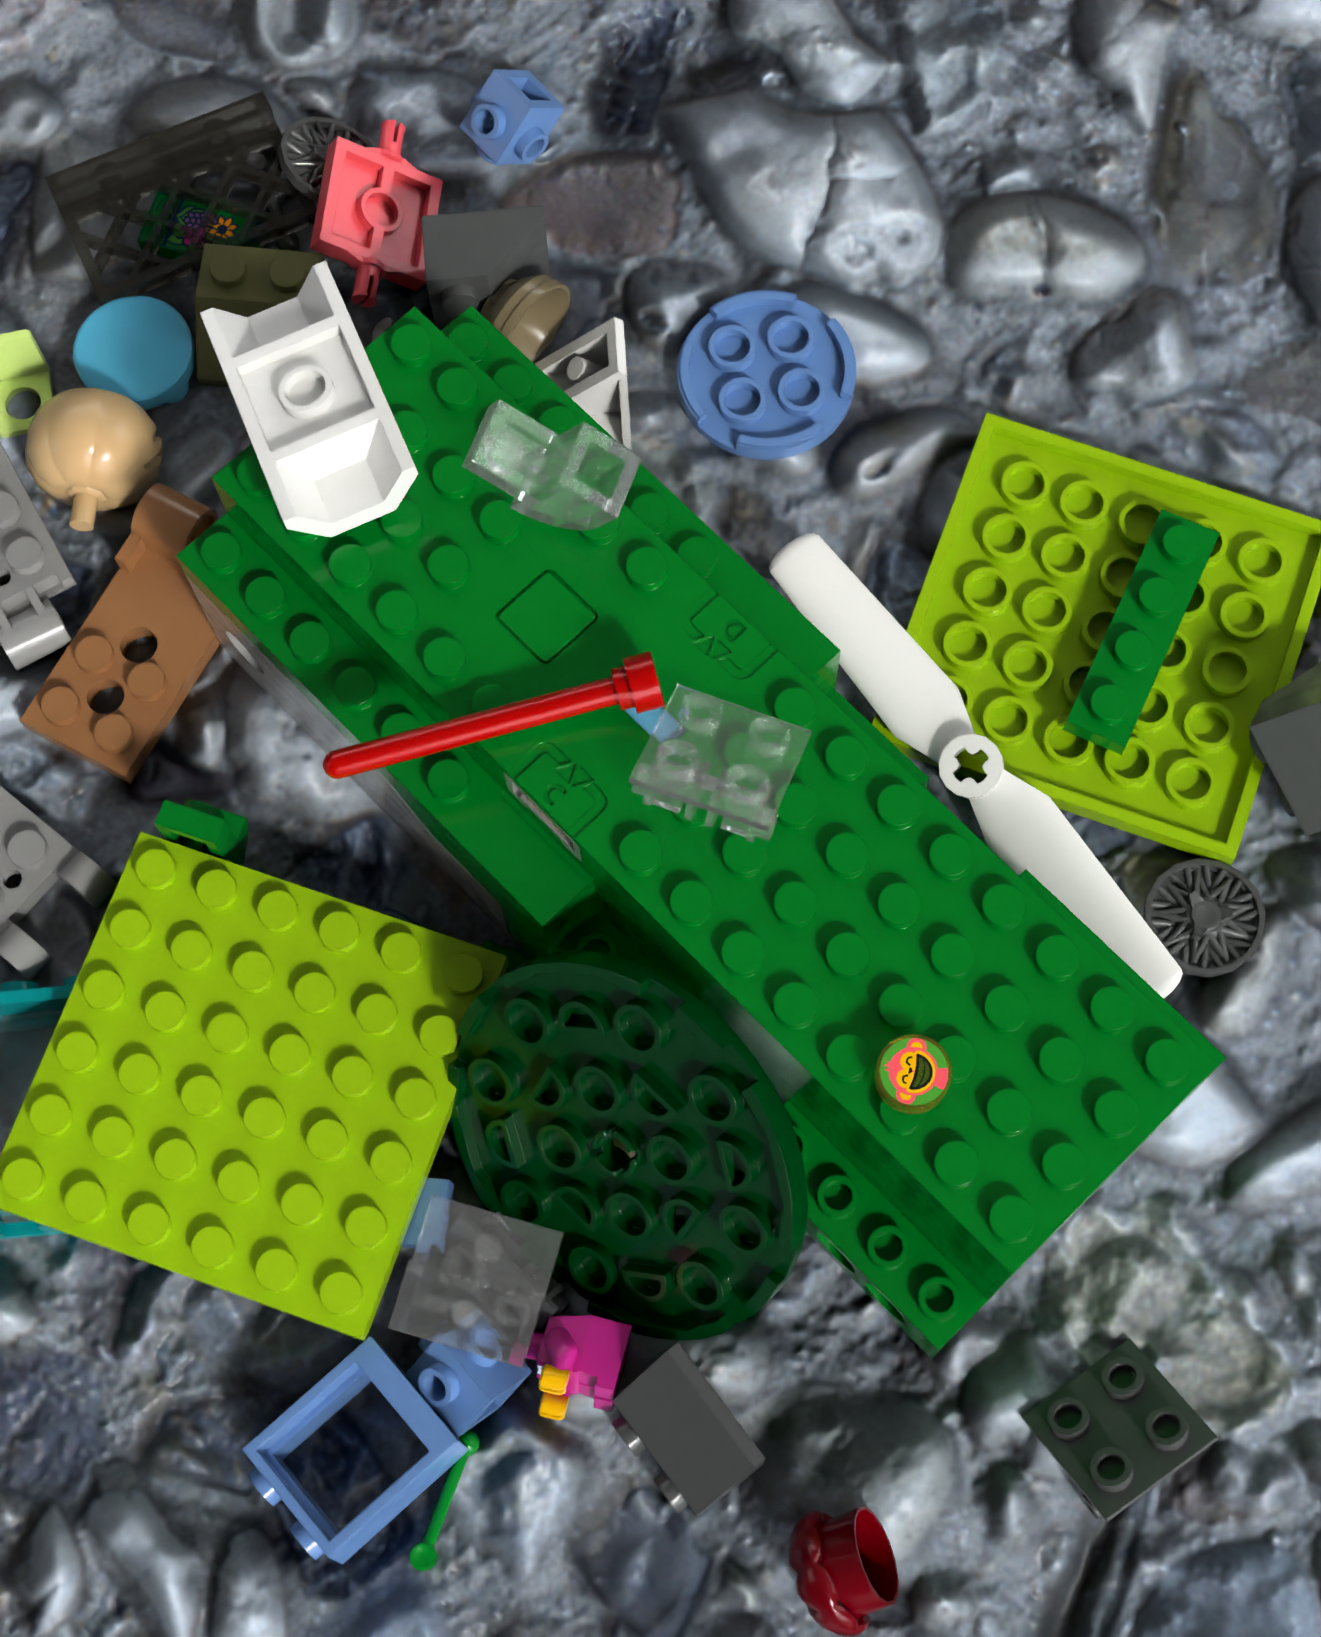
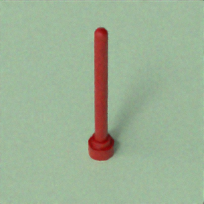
M648 651L622 658L624 665L610 669L612 675L610 677L333 750L325 756L323 769L331 778L340 779L617 704L620 705L621 711L635 707L637 714L665 707L651 652Z

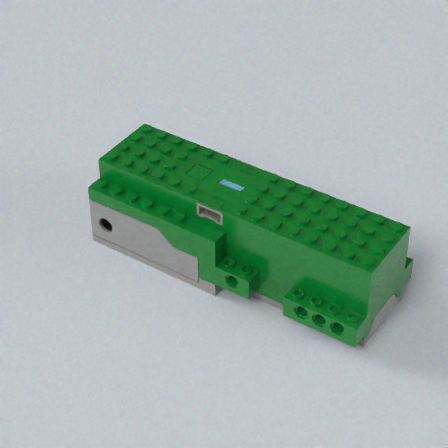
M471 305L440 331L414 306L364 348L418 471L417 477L397 509L333 537L288 530L283 523L253 445L250 444L211 477L226 513L180 551L176 557L220 645L327 754L333 750L612 676L610 669L624 665L622 658L648 651L651 652L665 707L637 714L635 707L621 711L620 705L617 704L349 777L529 960L544 954L579 950L625 958L671 979L714 1011L738 1035L757 1059L790 1115L791 1124L802 1155L807 1182L808 1213L806 1232L932 1359L1218 1068L1226 1057L1029 871L1025 869L1018 876L926 789L929 777L835 690L841 650ZM907 1038L923 1039L934 1044L943 1053L948 1065V1081L942 1093L933 1101L922 1105L904 1104L894 1099L884 1088L880 1077V1064L885 1052L900 1040ZM920 1057L918 1074L912 1087H917L923 1076L924 1062ZM926 1061L924 1078L919 1086L923 1085L929 1078L930 1070Z

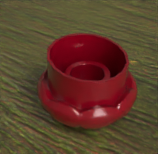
M866 1506L855 1508L834 1518L818 1510L810 1511L796 1522L790 1536L789 1569L796 1578L795 1589L799 1598L807 1605L810 1616L822 1628L844 1637L860 1635L869 1626V1614L895 1604L898 1596L899 1578L896 1560L883 1525L874 1512Z

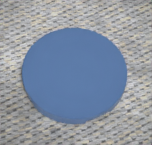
M753 290L719 301L711 306L709 313L694 326L685 342H682L678 355V393L682 407L690 422L697 431L714 445L727 452L746 458L759 460L783 459L804 453L816 447L840 426L848 413L854 396L856 359L852 344L845 330L835 318L830 319L816 307L798 300L797 294L786 291Z

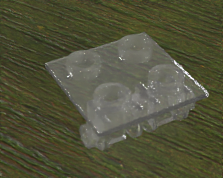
M677 684L629 777L628 783L633 784V793L643 796V804L651 806L654 804L680 813L684 803H686L684 819L692 821L699 807L707 810L704 826L712 828L718 815L723 816L721 829L746 837V841L752 843L756 837L770 841L779 817L777 811L811 737L812 730Z

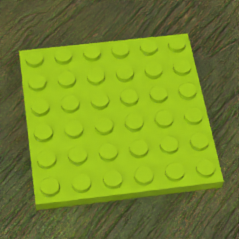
M986 412L906 631L958 687L975 734L987 737L998 747L1004 759V769L1049 796L1061 810L1208 860L1222 861L1231 866L1236 858L1265 763L1260 762L1253 752L1249 739V726L1262 701L1292 680L1321 588V520ZM1163 509L1219 532L1220 535L1122 755L1066 732L1063 728L1158 516ZM875 714L872 725L906 757L939 767L937 762L897 739L879 715ZM964 750L956 757L961 765L956 774L970 777L980 782L986 778L987 774L982 766L989 758L983 751L973 756L967 750Z
M140 831L0 1155V1210L365 1341L451 1117L456 1088L448 1081V1066L458 1056L461 1035L456 1030L473 1000L505 974L509 964L508 957Z

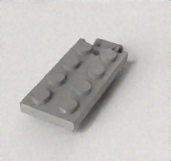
M0 442V643L16 670H19L71 643L72 638L49 598L77 585Z

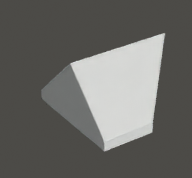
M613 317L538 361L535 365L632 455L623 320Z

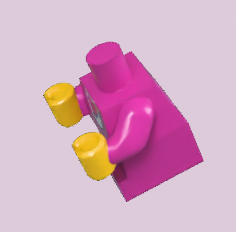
M594 1315L549 1317L544 1334L519 1328L513 1351L520 1357L537 1361L538 1388L540 1391H543L538 1408L539 1415L553 1420L564 1419L571 1394L576 1395L578 1393L593 1398L594 1408L612 1412L614 1407L612 1400L617 1397L630 1350L632 1326Z

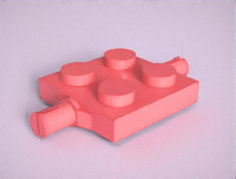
M384 120L381 123L378 148L363 147L340 136H337L328 145L310 243L311 250L344 262L355 269L356 277L351 301L355 305L361 302L360 307L364 308L376 305L380 279L389 280L414 291L419 290L426 283L421 216L438 215L443 180L417 170L406 159L402 158L401 149L406 128L401 122L396 126V120Z

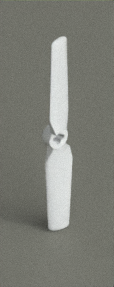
M815 533L805 534L786 544L771 560L769 566L770 573L800 613L841 650L839 664L897 739L938 763L939 775L943 783L957 796L970 800L987 846L1018 876L1025 869L1029 871L1165 999L1179 984L1183 975L1181 967L1052 799L1004 769V759L998 747L987 737L975 734L958 687L819 535ZM967 750L973 756L983 751L989 759L982 766L987 774L983 781L977 783L974 779L968 777L960 782L956 778L955 773L961 767L956 757L962 751Z

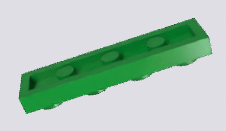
M1161 510L1063 728L1064 731L1122 755L1220 535L1219 532L1166 510Z

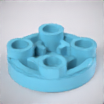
M127 296L105 303L86 318L75 337L73 360L76 371L85 388H97L116 392L130 398L144 410H149L164 403L173 404L179 402L185 397L189 389L188 381L195 366L196 349L190 329L176 309L152 297Z

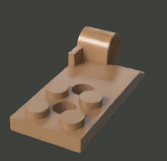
M157 483L147 490L134 512L131 522V533L114 558L119 566V570L19 721L27 730L131 784L220 645L176 557L180 551L218 520L217 512L214 509L162 483ZM148 637L157 641L156 652L150 659L139 663L126 659L127 648L136 639ZM118 688L124 691V700L121 706L114 712L100 714L93 711V701L102 690Z

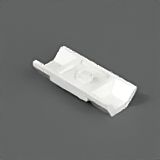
M326 260L312 266L297 297L252 316L244 317L216 308L200 312L286 528L288 530L333 537L395 511L417 477L418 471Z

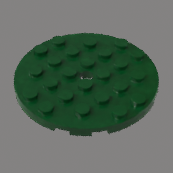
M581 950L559 951L537 956L519 964L499 977L489 988L473 1000L456 1030L461 1035L458 1056L448 1066V1081L456 1088L450 1118L463 1164L476 1193L488 1214H494L499 1211L507 1224L524 1240L520 1244L523 1250L519 1255L527 1263L530 1259L534 1258L558 1284L564 1279L580 1296L589 1301L587 1312L590 1314L631 1325V1332L644 1336L678 1341L704 1339L721 1335L733 1325L746 1320L750 1316L753 1317L783 1287L793 1272L801 1253L806 1233L808 1200L803 1159L791 1124L790 1115L772 1082L738 1035L707 1005L671 979L628 959L599 952ZM612 1137L621 1142L627 1152L632 1153L635 1151V1156L630 1159L624 1150L614 1146Z

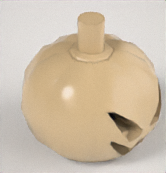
M74 388L60 392L37 409L27 430L25 462L31 476L42 491L53 496L57 501L72 506L69 526L75 530L87 532L94 529L96 511H111L117 508L130 507L138 502L147 490L156 483L163 454L162 438L155 436L157 430L155 423L145 410L130 398L103 389Z

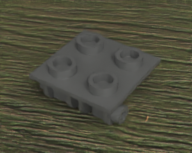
M1130 1338L1022 1416L1023 1421L1083 1492L1081 1499L1096 1519L1102 1516L1107 1522L1218 1440L1216 1434Z

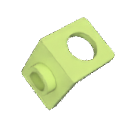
M27 329L0 334V437L2 438L27 434V430L34 417L33 415L27 419H16L9 415L8 404L13 396L24 391L34 392L40 397L41 405L54 397L50 367L31 331Z

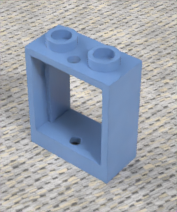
M370 1336L242 1450L255 1465V1468L247 1474L255 1488L272 1506H275L282 1500L297 1518V1521L289 1529L308 1554L315 1560L322 1554H325L328 1558L344 1564L466 1454L469 1449L424 1399L385 1348ZM372 1381L429 1451L345 1527L338 1531L283 1460Z

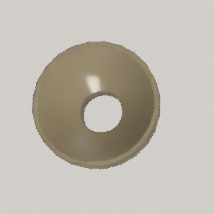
M547 274L528 276L519 280L508 279L487 299L480 314L534 363L549 347L561 328L569 309L571 293L566 285Z

